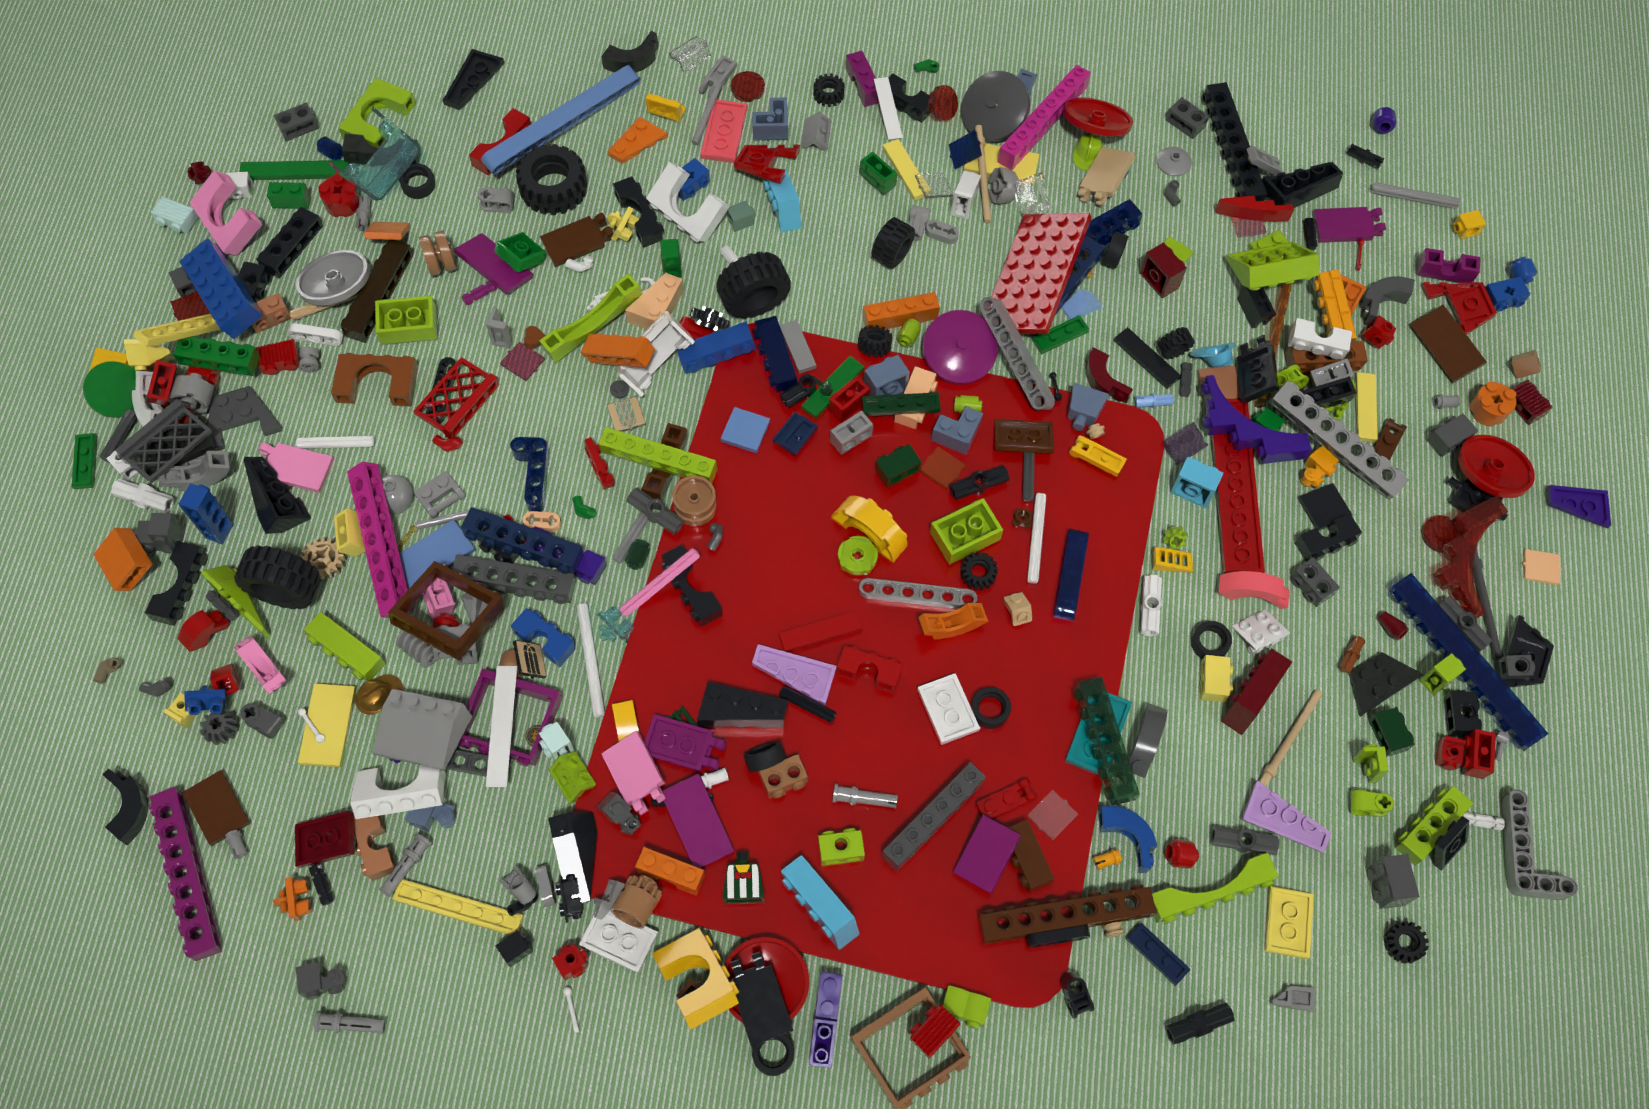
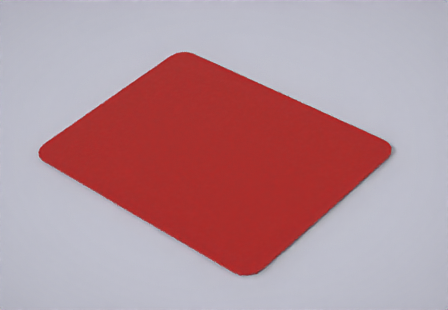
M768 323L748 324L756 349L716 364L688 451L716 460L718 469L712 483L715 488L717 505L715 515L708 523L702 526L683 524L675 535L664 528L646 585L663 572L660 565L662 563V554L683 544L687 552L692 548L696 549L700 557L693 562V569L689 572L686 581L696 591L712 592L722 608L723 616L701 627L698 621H693L690 615L691 609L688 605L684 606L680 599L682 594L679 589L675 590L671 582L638 607L587 767L596 786L585 790L577 798L573 812H593L598 832L591 899H602L609 879L625 884L629 876L633 877L635 875L639 878L641 874L637 873L635 866L643 847L693 866L667 807L651 806L650 793L642 798L648 808V811L640 815L639 811H635L633 805L630 806L632 809L629 812L637 815L641 824L640 828H637V831H634L632 836L623 834L620 831L622 828L619 823L609 822L596 808L610 792L617 793L623 799L601 754L619 742L612 704L633 700L638 730L645 742L654 714L670 717L673 715V712H677L683 706L697 724V717L707 682L783 699L779 696L783 686L802 694L752 666L758 644L784 651L779 637L780 632L856 610L862 631L788 653L837 666L844 646H855L866 653L874 652L885 659H896L903 664L895 693L875 687L877 675L871 669L861 670L856 680L836 675L835 672L825 707L837 713L832 723L788 701V712L783 728H756V726H747L745 728L705 727V729L714 731V738L725 740V743H727L724 751L712 748L709 758L719 761L720 766L718 770L726 769L729 781L713 785L711 789L708 787L705 789L708 794L714 796L713 806L735 852L701 868L705 872V878L697 896L677 889L674 884L663 879L654 880L657 883V889L662 891V896L651 913L652 915L749 940L758 937L777 938L787 942L800 953L947 990L948 985L991 998V1002L1014 1008H1035L1048 1003L1062 988L1060 981L1061 977L1068 971L1073 942L1028 948L1027 939L1022 938L983 945L978 917L982 914V911L995 909V912L1004 911L1003 908L1008 906L1023 908L1025 904L1032 902L1042 905L1051 899H1059V902L1066 901L1068 897L1080 895L1081 898L1103 777L1067 763L1065 760L1093 687L1115 696L1119 695L1165 447L1164 433L1158 421L1147 411L1132 405L1107 400L1094 423H1099L1100 426L1104 425L1105 434L1090 439L1089 435L1086 434V431L1089 430V425L1085 424L1084 429L1081 431L1076 430L1072 427L1074 420L1067 417L1070 391L1058 389L1059 393L1062 394V399L1060 401L1055 400V404L1050 410H1037L1031 405L1017 379L987 373L983 378L974 383L956 385L945 382L936 376L935 381L938 382L935 392H939L940 412L925 413L922 424L918 423L916 429L894 422L895 415L867 416L873 423L872 436L841 455L830 442V430L863 411V405L842 422L829 410V407L817 419H814L801 409V405L808 398L803 399L789 409L783 404L779 394L799 382V378L805 374L812 375L815 378L817 390L849 356L865 366L858 376L863 382L865 370L869 366L877 365L886 358L899 355L909 370V380L915 366L932 372L927 366L925 359L892 351L888 352L887 355L884 354L883 357H880V355L878 357H874V355L868 356V353L863 354L859 350L857 343L802 331L816 363V369L798 374L779 326ZM805 385L804 387L809 388L811 385ZM1049 387L1052 395L1055 396L1054 388ZM961 395L979 396V400L982 401V422L967 455L931 441L933 429L940 414L959 421L962 414L954 412L956 396L960 397ZM734 407L770 418V424L757 454L721 442L722 434ZM795 411L798 415L804 416L818 425L817 431L796 457L781 448L777 443H773L774 436ZM995 419L1052 422L1054 453H1035L1034 498L1031 502L1023 501V452L995 450ZM1083 436L1126 458L1127 460L1119 475L1116 477L1081 458L1071 456L1069 451L1072 446H1075L1077 437ZM910 444L922 461L920 471L887 488L875 471L876 461L882 455H889L896 448ZM1000 465L1006 467L1010 478L1008 482L986 489L985 493L980 495L973 494L959 500L953 499L949 488L950 483L970 477L979 470L986 471ZM975 481L978 484H983L981 481ZM1037 493L1046 494L1039 580L1038 583L1033 584L1027 581L1032 525L1029 529L1023 526L1015 527L1012 521L1015 519L1014 511L1016 509H1027L1034 514L1035 496ZM849 496L872 499L882 510L889 511L893 516L892 519L907 534L908 546L894 562H891L878 552L877 563L867 575H853L843 571L838 561V550L842 542L849 540L852 536H864L870 539L859 529L852 526L846 529L831 518L832 514ZM984 498L1003 528L1001 540L977 551L981 552L982 556H984V552L988 554V558L992 556L993 561L997 563L998 571L993 585L991 584L990 588L987 589L985 587L983 591L978 588L975 591L973 586L971 589L968 588V583L964 584L963 579H961L962 563L966 557L949 565L931 536L930 529L932 522ZM672 501L670 511H672L673 513H675V512H674V505H673V501ZM712 523L723 526L722 540L716 551L707 547L713 535L709 531ZM860 552L852 554V556H854L855 559L863 557L860 555ZM979 565L971 569L972 574L976 577H984L987 574L986 569ZM872 578L970 589L977 595L976 603H982L988 622L957 636L934 639L932 635H924L918 617L923 613H947L956 610V608L867 599L860 595L859 585L863 579ZM870 584L862 587L863 591L867 593L874 590ZM889 586L882 589L886 595L894 592L893 588ZM904 589L902 591L905 597H911L914 594L911 589ZM924 591L922 596L925 599L933 598V593L931 591ZM1023 592L1031 605L1032 621L1014 626L1011 614L1004 604L1003 597ZM950 593L942 595L943 600L947 602L953 600V596ZM969 595L962 597L963 602L966 604L973 602V598ZM956 673L970 707L976 693L981 689L994 687L1007 694L1011 702V712L1007 721L1001 727L987 729L979 725V731L941 745L917 688ZM986 697L981 700L979 711L988 719H996L1001 716L1003 706L999 700L993 697ZM681 714L680 717L682 718V720H683L685 723H688V724H689V722H688V721L685 719V717ZM780 741L786 754L785 759L797 754L799 755L808 776V783L799 790L791 789L786 791V794L780 798H768L759 777V771L750 772L743 755L762 744ZM653 758L665 784L660 786L662 791L694 775L699 774L701 778L705 772L707 774L715 772L704 766L702 771L698 772ZM971 762L986 776L984 784L896 872L882 858L883 850ZM797 771L788 773L791 778H796L800 775ZM1028 778L1031 782L1030 787L1032 791L1036 792L1038 798L992 820L1007 828L1028 820L1055 880L1048 886L1028 893L1026 888L1023 889L1018 877L1020 874L1017 868L1014 869L1009 860L991 894L953 872L982 818L976 802ZM771 779L769 781V784L772 786H777L780 783L778 779ZM838 784L839 786L849 788L856 786L858 790L898 795L896 809L856 803V805H850L848 802L841 801L833 803L834 785ZM1023 790L1018 791L1020 798L1025 796ZM855 828L856 831L861 830L865 853L864 861L821 866L818 836L827 831H834L836 834L843 833V830ZM843 842L835 844L838 850H845L847 848ZM748 852L749 864H758L764 891V903L723 904L722 895L727 865L736 864V853ZM801 855L855 917L859 935L841 950H838L831 939L824 934L817 921H813L807 912V908L798 903L793 890L789 891L781 881L784 879L781 870ZM1061 910L1063 917L1071 918L1069 910ZM1040 913L1042 921H1050V916L1047 913ZM1025 916L1018 917L1020 924L1029 925V920ZM997 920L999 928H1008L1005 920Z

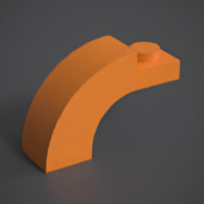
M967 603L951 612L942 614L923 613L918 617L924 635H932L934 639L957 636L988 622L982 603Z

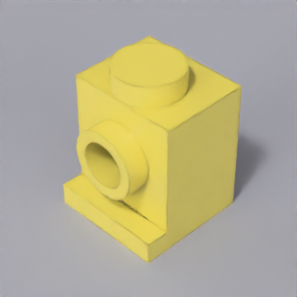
M182 693L177 696L168 709L163 711L170 719L185 728L197 716L190 715L188 711L185 712V695Z

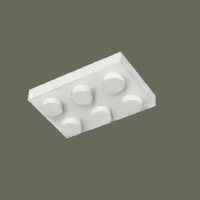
M956 673L917 688L941 745L980 730Z
M610 910L602 920L593 916L579 946L639 974L658 932L646 926L643 929L632 927L615 917Z

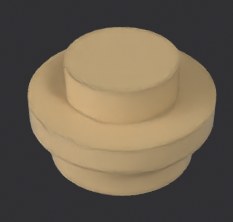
M1097 423L1089 426V430L1086 431L1090 439H1094L1105 434V427Z

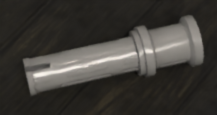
M835 784L832 802H848L850 805L863 803L896 809L898 795L858 790L856 786L849 788Z
M417 833L414 835L415 839L407 849L403 850L402 859L379 888L386 896H392V893L404 879L413 864H417L421 860L420 856L425 849L432 845L422 835Z
M317 1011L314 1020L315 1032L333 1030L334 1033H339L342 1030L383 1034L386 1028V1019L344 1016L341 1012L325 1014L322 1011Z

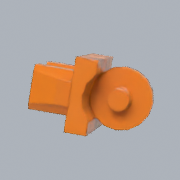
M292 877L285 878L286 891H279V898L273 900V905L280 907L281 913L288 912L289 918L299 921L301 916L312 912L311 903L308 899L299 901L300 894L309 893V883L307 880H294Z

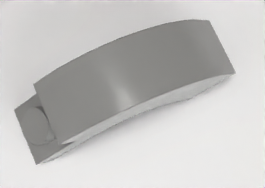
M207 451L204 458L196 464L172 466L158 478L159 487H178V491H186L190 483L197 486L202 484L208 487L219 482L227 475L230 469L227 451Z

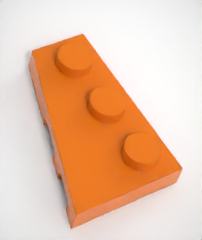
M639 117L608 150V156L623 164L639 155L641 150L654 146L655 142L660 139L665 140L668 138V133Z

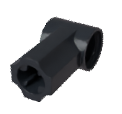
M809 374L802 375L799 378V382L779 394L783 404L790 409L803 399L809 398L816 391L815 378ZM811 385V387L805 388L804 386Z

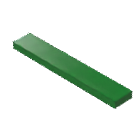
M344 160L240 162L239 172H248L252 180L327 179L335 173H341L349 177L350 163L344 162Z

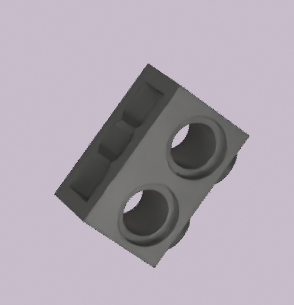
M1181 97L1169 108L1165 120L1194 139L1206 127L1209 115Z
M307 102L273 115L286 142L319 129Z
M1314 557L1297 568L1290 577L1293 584L1300 588L1307 600L1316 607L1331 598L1340 588Z

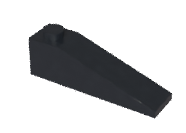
M245 457L243 459L257 517L265 534L284 533L310 519L303 502L299 497L295 498L289 492L291 488L287 484L283 485L280 482L276 471L263 457Z
M569 812L548 818L562 880L566 879L565 876L574 874V877L577 878L579 894L572 895L571 898L580 897L581 904L591 901L595 850L598 837L593 812Z

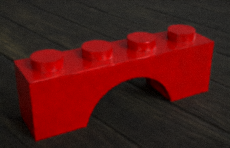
M514 108L502 119L505 129L504 136L495 143H479L469 154L471 165L488 176L491 172L483 164L481 157L490 149L531 125L530 117Z

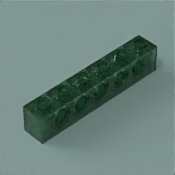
M1103 677L1079 681L1074 689V697L1081 706L1080 716L1087 726L1086 736L1093 745V758L1099 764V777L1101 780H1104L1105 797L1107 800H1110L1111 806L1135 801L1140 793ZM1088 699H1094L1097 705H1091ZM1094 718L1101 719L1103 721V724H1097L1094 721ZM1100 738L1108 739L1109 744H1103ZM1106 757L1113 758L1116 764L1108 763ZM1113 777L1120 778L1122 784H1116L1113 781Z

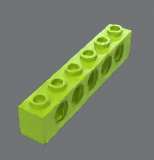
M605 427L599 441L602 453L683 478L697 475L713 483L718 469L714 459Z

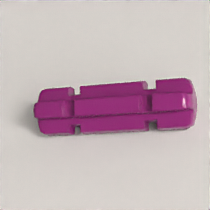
M488 281L485 283L486 285L482 284L471 290L470 294L462 295V300L466 305L473 303L472 300L476 301L484 297L489 291H495L497 287Z

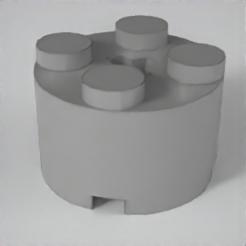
M197 373L176 375L168 402L171 404L178 399L185 408L193 410L194 415L205 414L209 408L215 387L203 380L202 376Z

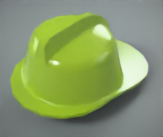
M1087 133L1077 140L1073 153V162L1079 169L1083 171L1090 169L1103 147L1099 136Z

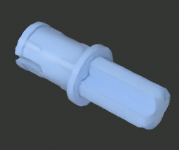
M1152 393V395L1135 396L1137 408H1156V406L1172 405L1174 403L1172 394L1155 395V393Z

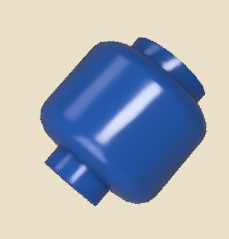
M1526 256L1511 262L1512 265L1509 267L1512 278L1521 276L1525 284L1534 281L1533 277L1537 275V270L1532 259H1526Z

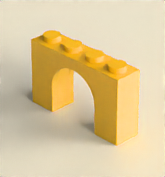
M700 928L652 953L665 981L692 968H704L710 971L708 979L700 988L676 1000L690 1030L739 1004L736 997L739 991L734 981H728L727 978L730 975L725 965L720 967L719 962H721V958L717 950H711L710 947L713 944L708 934L703 936Z

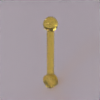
M415 525L409 527L408 533L397 546L398 551H400L411 534L416 532L417 528Z

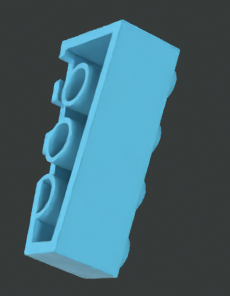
M802 855L781 870L784 878L781 881L789 891L793 890L798 903L807 908L810 917L814 922L817 921L824 934L831 939L838 950H841L859 935L855 917Z

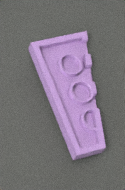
M759 644L752 661V666L820 704L826 705L837 666Z
M1258 780L1255 782L1242 821L1318 852L1325 853L1331 832L1301 813L1292 804L1284 801L1279 795L1270 791Z

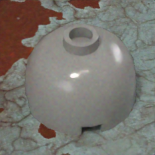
M1003 167L995 168L989 178V183H992L991 189H988L991 202L1006 204L1014 200L1021 189V183L1016 173L1011 169Z
M393 474L381 478L389 513L396 515L408 510L415 497L413 494L414 490L408 480L400 475Z

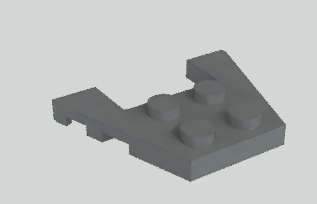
M250 386L211 398L207 427L213 432L210 434L215 447L213 451L225 449L221 435L222 431L260 420L265 436L282 431L280 425Z

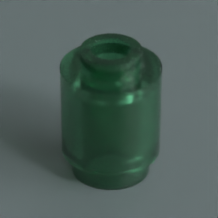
M635 539L631 543L624 560L629 568L633 570L643 568L650 552L648 542Z

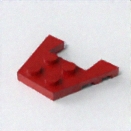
M793 144V148H785V145H778L776 148H767V145H744L734 161V168L781 184L785 177V170L771 168L778 156L796 159L800 152V145Z
M1424 282L1421 286L1427 300L1444 295L1447 296L1459 326L1466 335L1494 318L1497 314L1483 282H1458V284H1447V282L1430 284V282Z

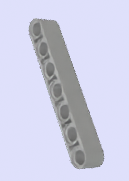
M983 298L980 302V310L1031 405L1037 410L1052 409L1055 404L1054 396L1003 302L997 298Z

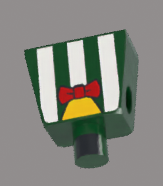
M748 852L736 853V864L727 865L722 895L723 904L764 903V891L759 866L756 863L749 864Z

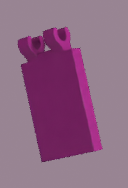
M1367 207L1314 209L1312 213L1318 243L1358 241L1359 239L1372 241L1374 236H1383V230H1386L1385 223H1378L1376 225L1373 223L1380 221L1379 216L1383 215L1382 208H1375L1371 211H1368Z
M656 714L653 715L644 742L652 758L698 772L702 771L703 766L718 771L719 761L709 757L712 748L724 751L727 744L725 740L714 738V731Z

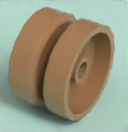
M444 230L434 233L436 245H433L428 234L419 237L431 277L441 273L439 262L443 263L444 269L447 272L456 270L453 260L454 254Z
M695 475L687 476L675 485L672 492L674 512L684 520V524L702 526L714 517L717 509L715 488L710 481Z

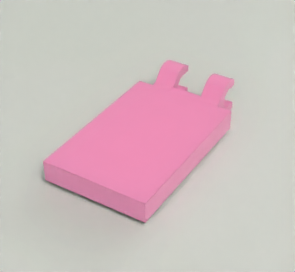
M261 443L258 449L262 451L261 455L268 457V464L276 471L277 478L282 484L321 493L334 462L333 456L277 443L276 447H272L267 443Z
M633 732L601 753L624 801L629 806L633 805L635 811H639L640 815L648 811L642 798L649 793L658 803L666 799L660 788L665 782L639 732Z

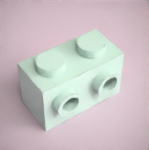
M558 722L550 723L543 727L542 732L539 733L542 739L539 743L548 759L552 757L556 761L559 756L574 752L571 741Z

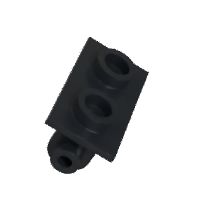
M574 874L565 876L566 879L564 880L559 875V882L555 883L557 896L561 895L562 903L559 904L561 917L565 916L566 923H568L569 917L572 916L573 919H579L583 913L580 897L571 898L572 895L579 894L577 878L574 877Z

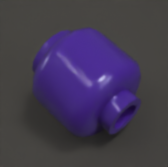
M1382 107L1373 114V127L1378 133L1386 134L1396 127V114L1392 108Z

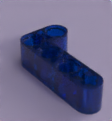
M516 437L510 443L513 457L517 461H528L524 495L527 509L529 512H542L545 507L550 456L547 442L540 437ZM534 483H540L537 486H532Z

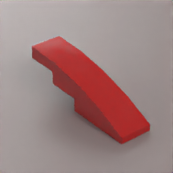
M1255 196L1219 199L1215 211L1216 213L1235 218L1276 222L1289 221L1294 208L1292 204L1275 206L1274 200L1256 201Z

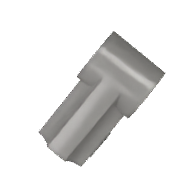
M912 205L909 225L915 229V242L922 239L925 224L928 222L930 208Z

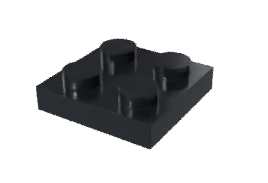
M1463 816L1457 822L1453 821L1447 829L1448 832L1444 836L1440 835L1435 841L1434 866L1441 871L1467 843L1470 821Z

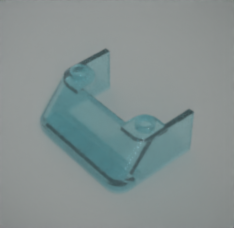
M373 106L371 110L383 119L379 126V133L385 138V141L364 167L358 163H350L342 170L332 161H329L328 164L343 178L373 200L378 201L387 195L419 155L421 148L419 143Z

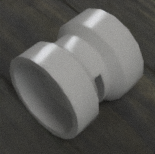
M314 347L301 348L299 350V357L301 358L299 369L308 373L316 372L319 369L317 361L319 351Z

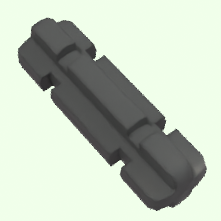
M1184 362L1181 368V389L1179 392L1181 397H1189L1191 393L1192 363Z
M209 590L207 592L206 599L210 603L212 602V605L229 621L237 619L239 612L234 608L232 609V606L216 590Z

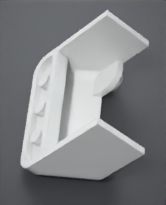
M668 311L662 313L641 335L650 341L649 343L655 348L647 367L615 365L619 376L641 397L644 395L642 389H647L652 383L651 375L676 349H686L690 343L693 344L695 342L692 336Z

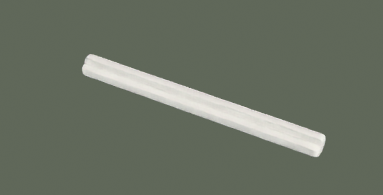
M587 603L577 605L593 715L595 718L604 716L605 711Z

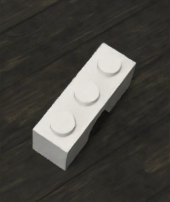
M1296 318L1290 330L1289 347H1294L1296 350L1310 351L1317 355L1323 354L1333 359H1344L1350 350L1352 331L1333 327L1327 338H1322L1315 332V322Z

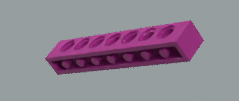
M176 787L151 795L149 810L152 816L155 817L156 823L153 826L155 833L160 837L161 843H158L160 853L165 858L163 868L170 879L168 889L175 899L173 909L180 920L178 930L185 940L183 951L186 957L199 961L222 952L183 794ZM169 811H172L171 816L168 817V818H165V815H166ZM177 830V834L170 838V834ZM182 850L181 855L175 858L176 852ZM187 869L186 875L180 878V873ZM192 889L191 895L185 898V893ZM197 909L196 916L190 919V913ZM202 930L201 937L195 940L196 932Z

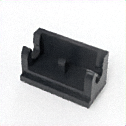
M1245 287L1237 298L1251 328H1256L1261 322L1263 325H1266L1276 315L1263 287H1260L1259 290H1249V288Z

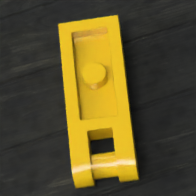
M1083 436L1077 437L1075 446H1072L1069 451L1071 456L1081 458L1116 477L1127 460Z

